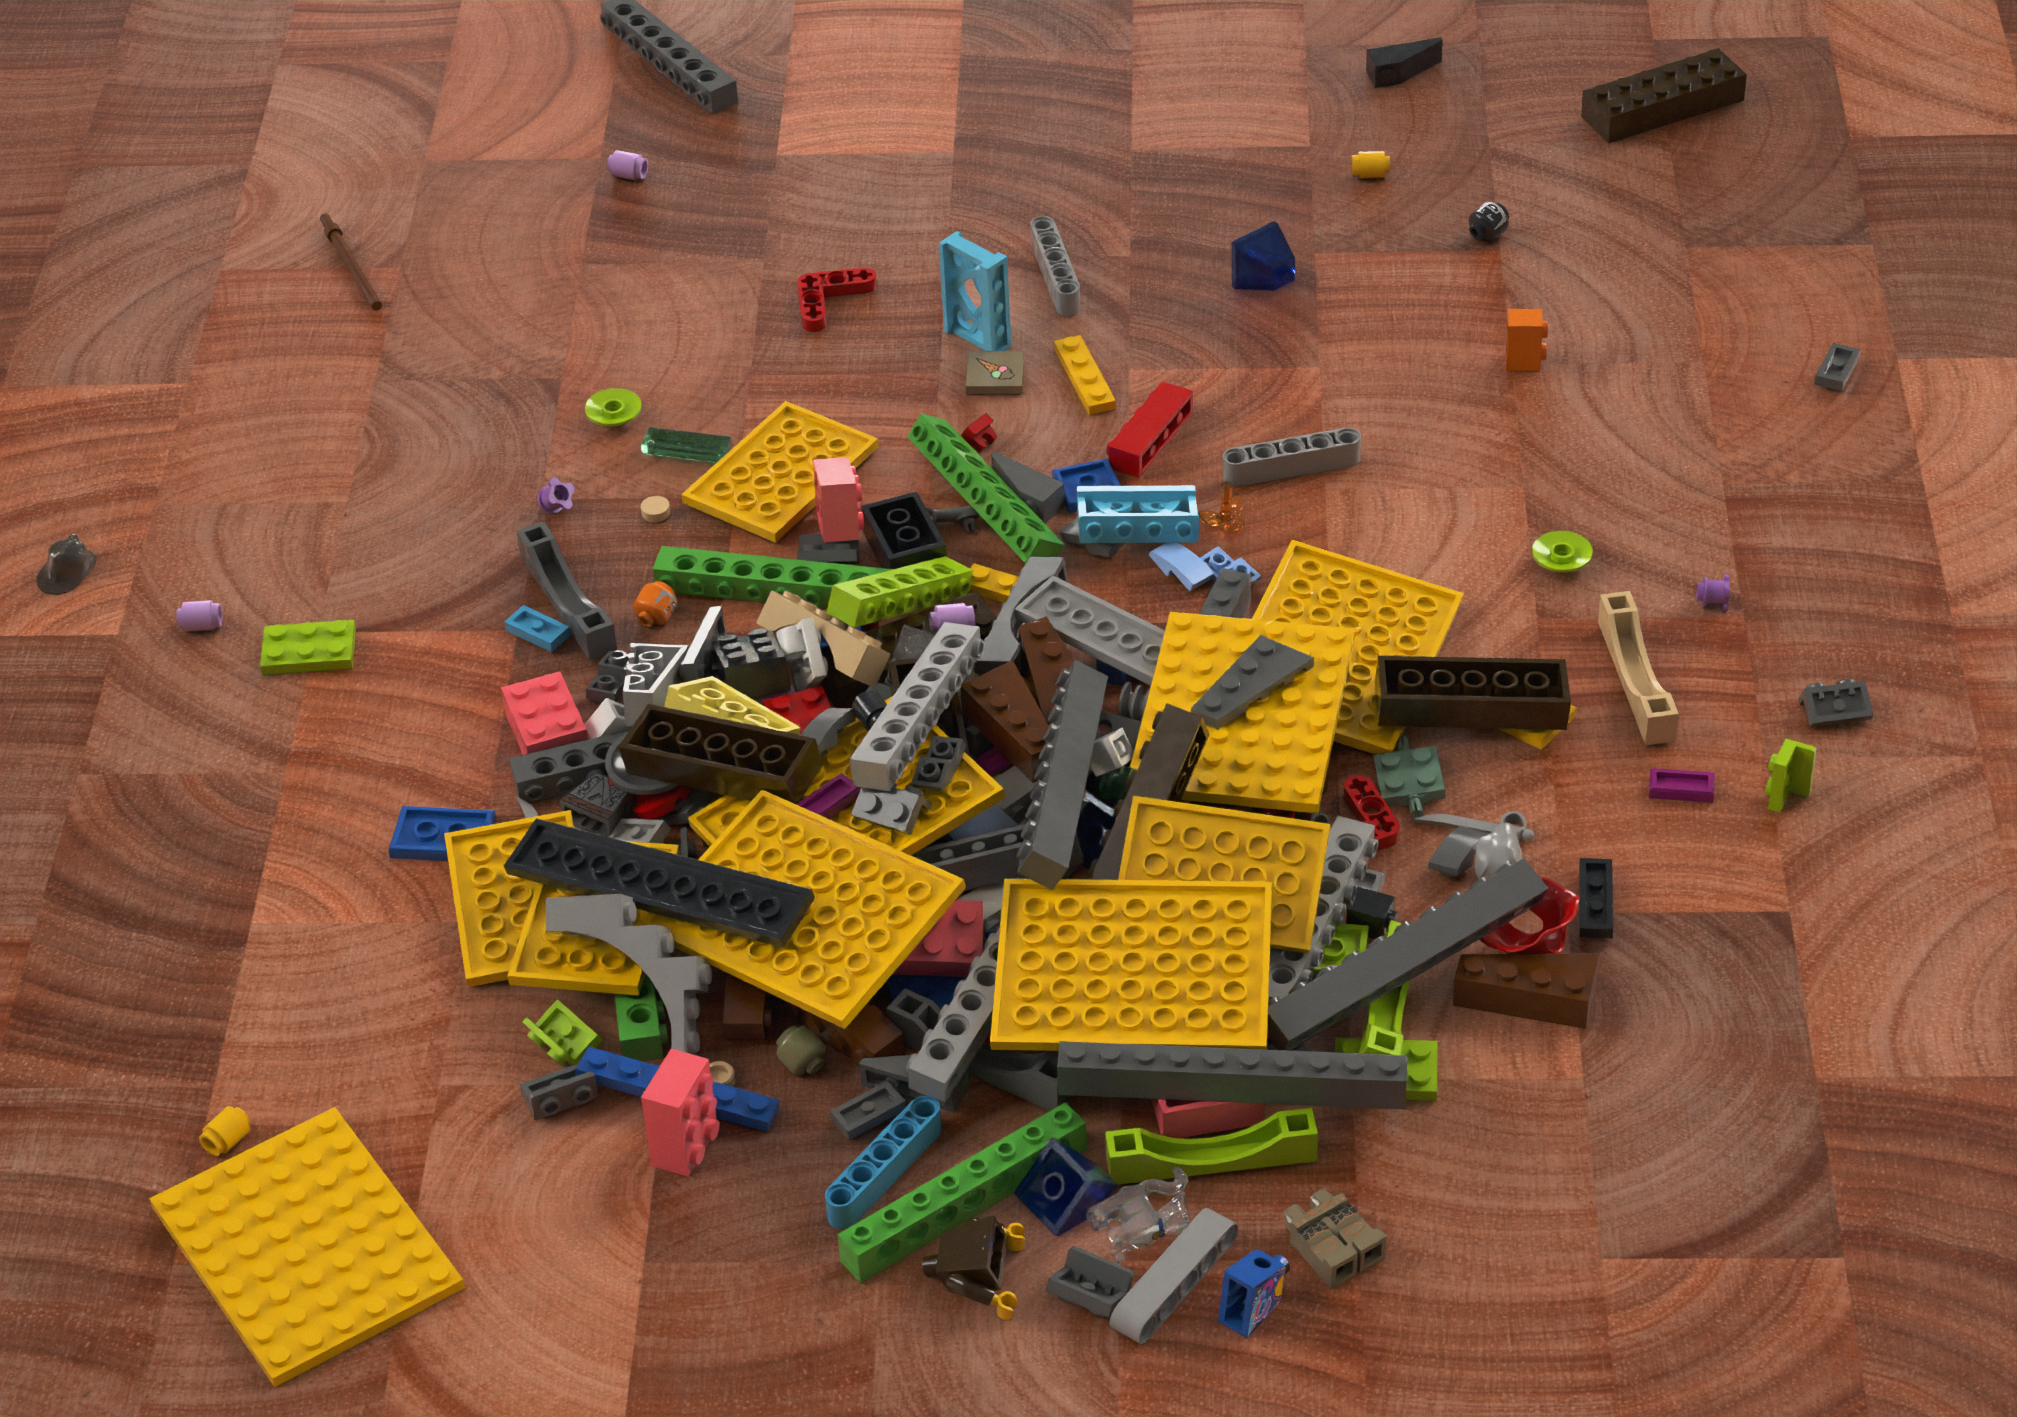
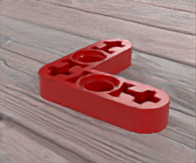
M854 268L801 275L797 280L803 328L806 331L817 332L827 326L824 297L864 294L874 291L877 288L876 272L871 268Z
M1354 775L1347 778L1344 782V799L1358 821L1375 825L1374 839L1378 840L1377 851L1395 845L1399 841V822L1372 781L1362 775ZM1367 808H1375L1378 809L1379 812L1376 814H1368L1365 813L1364 810Z

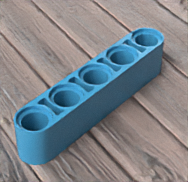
M919 1096L912 1100L827 1188L825 1192L828 1223L832 1227L847 1229L856 1224L939 1137L942 1132L940 1103L936 1098L932 1096Z

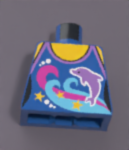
M1254 1250L1224 1271L1218 1322L1248 1338L1279 1305L1282 1298L1284 1277L1290 1271L1288 1261L1281 1255L1271 1257L1261 1250Z

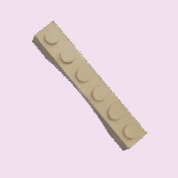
M771 590L756 622L757 624L776 634L782 628L797 625L801 619L813 618L815 628L819 629L820 634L823 635L830 646L834 657L835 669L875 688L891 655L880 648L882 642L865 635L866 633L849 626L789 591L785 590L783 595Z
M1631 592L1601 594L1598 623L1645 746L1676 742L1679 713L1671 693L1666 692L1661 687L1652 670L1643 640L1638 610Z

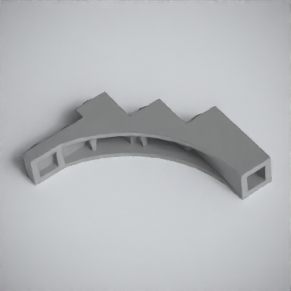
M623 894L546 898V931L557 935L596 937L612 944L627 954L651 979L663 1000L671 1022L672 1049L696 1055V1052L700 1049V1037L698 1032H696V1018L700 1014V1005L696 998V993H708V984L712 981V969L707 960L698 956L670 957V953L674 950V938L668 927L661 925L633 926L637 914L633 897Z

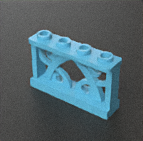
M956 231L939 243L944 332L948 334L954 333L984 351H1006L1012 347L1007 256L1000 252L993 254L963 238L962 233ZM969 279H973L974 285L981 295V305L977 308L965 290V282Z
M1077 486V517L1080 543H1196L1199 540V514L1196 504L1195 486Z

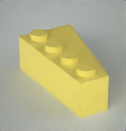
M713 676L668 686L664 707L800 734L801 727Z

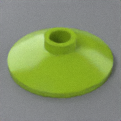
M611 388L597 392L585 404L587 418L601 426L626 424L634 420L642 409L639 396L630 390L622 388Z
M1552 531L1536 539L1532 547V555L1534 560L1543 568L1565 573L1580 570L1588 565L1592 559L1593 549L1590 542L1577 533Z

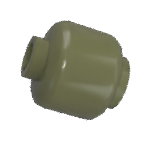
M791 1026L780 1035L776 1042L778 1046L776 1050L777 1058L796 1076L804 1075L807 1072L813 1075L825 1063L823 1057L826 1053V1045L807 1026Z

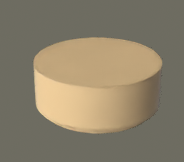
M661 496L648 497L642 501L640 506L642 518L652 523L666 520L671 513L669 501Z
M723 1061L709 1063L710 1073L714 1077V1082L734 1087L736 1081L735 1072L729 1063Z

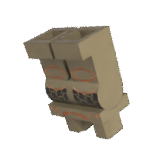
M1322 1188L1310 1197L1309 1206L1312 1208L1310 1211L1305 1212L1296 1204L1284 1210L1283 1222L1290 1231V1244L1295 1250L1298 1249L1302 1257L1330 1289L1355 1276L1357 1270L1362 1272L1385 1259L1387 1236L1378 1227L1373 1229L1361 1217L1358 1210L1348 1203V1199L1343 1193L1333 1196ZM1371 1250V1255L1365 1258V1253ZM1342 1266L1343 1271L1336 1274V1269Z

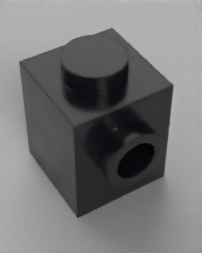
M1357 887L1347 907L1346 924L1369 926L1368 938L1376 939L1384 936L1390 921L1398 922L1399 912L1395 911V897Z

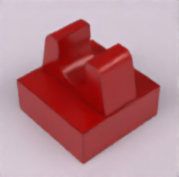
M985 413L967 426L961 436L975 450L982 452L987 446L982 439L987 440L991 445L997 438L995 431L991 427L994 420Z

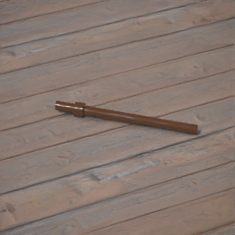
M322 214L320 221L324 226L326 237L334 243L371 308L375 311L381 309L382 303L342 237L343 232L339 225L332 221L329 214Z

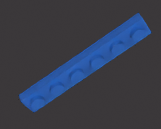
M588 1047L576 1068V1076L592 1071L596 1078V1084L641 1097L660 1066ZM713 1081V1095L717 1100L716 1118L768 1132L779 1111L780 1100Z

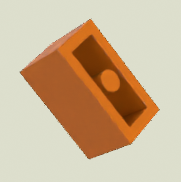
M1508 309L1505 350L1506 371L1540 372L1541 360H1546L1547 344L1542 343V338L1548 337V321H1543L1542 309Z

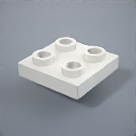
M813 618L801 619L797 625L788 626L776 632L778 644L785 655L786 661L789 662L795 692L817 687L827 676L828 672L827 660L822 656L820 649V631L818 628H815Z

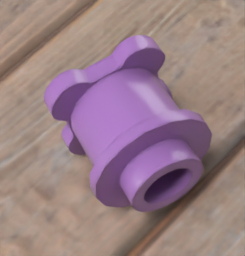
M554 477L548 481V486L543 487L538 492V504L543 511L549 514L558 513L561 509L568 510L573 505L571 497L575 492L573 484L560 482L558 478Z
M1724 574L1723 580H1708V577H1704L1703 583H1697L1696 599L1697 601H1702L1703 607H1706L1707 604L1722 605V611L1728 610L1730 597L1729 574Z

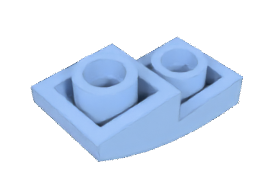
M1165 543L1149 553L1151 559L1166 576L1174 573L1189 592L1210 581L1214 575V572L1205 562L1179 543Z
M1219 546L1200 557L1214 572L1211 579L1213 582L1216 581L1222 568L1251 574V585L1261 579V575L1240 557L1234 561Z

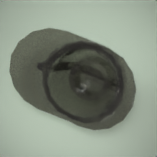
M71 534L67 539L56 541L50 546L47 562L37 576V586L41 591L53 595L64 594L75 589L95 565L96 556L87 550V547L79 540L76 534Z

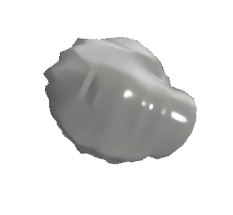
M1510 823L1498 825L1490 834L1480 838L1473 846V850H1476L1474 869L1478 879L1484 876L1489 879L1496 875V871L1508 862L1515 864L1522 860V850L1519 846L1517 830Z

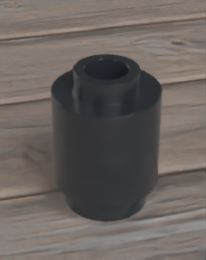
M868 690L855 698L852 709L855 716L869 732L887 704L878 692Z

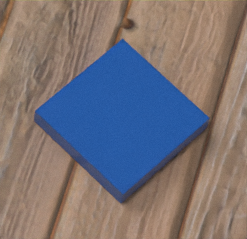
M1108 458L1052 470V478L1064 483L1065 506L1068 513L1077 512V486H1121Z

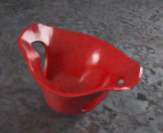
M1539 876L1549 889L1540 904L1530 909V911L1543 921V928L1539 932L1530 934L1515 928L1508 922L1479 940L1488 947L1504 951L1507 954H1560L1565 946L1567 925L1576 915L1580 897L1557 882Z

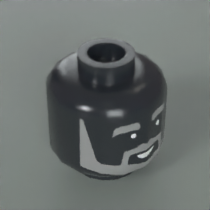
M1485 202L1469 216V231L1475 239H1481L1485 242H1492L1499 237L1509 226V213L1506 208L1500 203Z

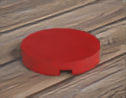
M679 785L664 793L639 795L632 805V810L638 819L655 820L674 810L677 806L675 801L680 797L682 800L688 797L691 787Z

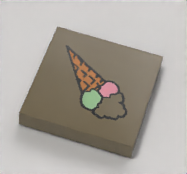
M1024 351L968 352L966 394H1023Z

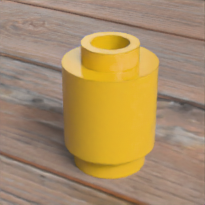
M1384 151L1358 152V155H1352V176H1359V179L1385 178V172H1390V156H1385Z
M227 1106L203 1128V1133L199 1136L201 1145L214 1156L227 1153L250 1132V1119L248 1115L238 1107Z

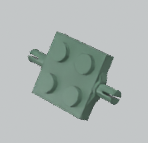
M1400 736L1397 743L1398 751L1373 755L1380 795L1388 807L1397 805L1409 806L1410 817L1413 819L1416 818V811L1418 817L1424 816L1421 804L1431 800L1445 799V787L1436 746L1410 749L1409 739L1403 736L1402 745Z

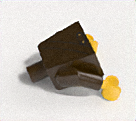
M994 1215L982 1219L971 1218L963 1225L945 1231L941 1235L938 1254L923 1257V1271L927 1277L939 1276L948 1291L962 1295L986 1306H989L990 1303L995 1305L997 1316L1003 1320H1010L1014 1314V1310L1011 1307L1016 1308L1017 1306L1015 1294L1005 1291L997 1295L995 1291L1001 1290L1007 1248L1012 1251L1024 1249L1025 1229L1020 1223H1012L1007 1228H1004V1225L999 1223Z

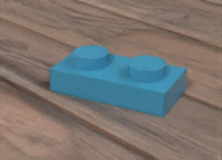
M525 605L504 621L507 632L550 652H553L571 636L570 626Z

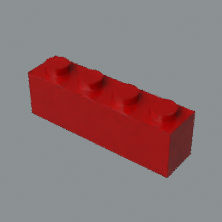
M1164 381L1160 383L1155 391H1151L1148 399L1141 407L1139 406L1136 409L1134 416L1129 422L1124 423L1118 435L1109 441L1106 454L1112 469L1140 478L1193 414V391Z

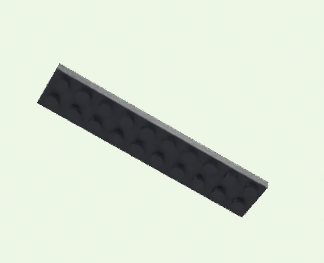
M537 818L504 864L508 875L587 896L623 894L633 897L636 909L782 948L785 947L815 899L812 889Z

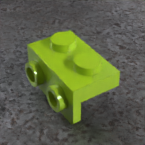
M1785 739L1779 753L1772 754L1768 766V772L1772 773V777L1769 778L1765 790V795L1769 796V810L1781 812L1790 792L1805 797L1810 795L1816 747Z
M558 999L535 1024L527 1017L523 1021L531 1029L527 1036L541 1048L547 1044L551 1048L547 1054L561 1066L565 1062L571 1066L580 1063L588 1047L597 1048L603 1041L598 1034Z

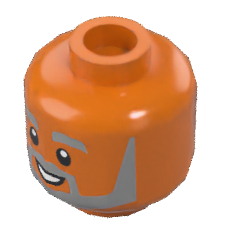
M659 581L645 584L633 602V611L637 615V620L647 627L664 625L677 606L674 590L667 584Z

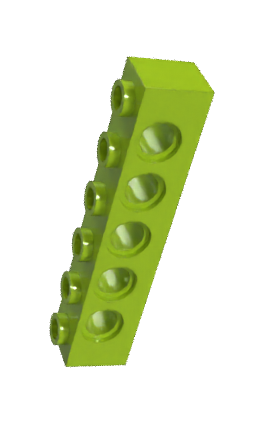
M944 556L835 584L832 587L826 613L855 628L940 605L967 595L971 588L970 580L973 570Z

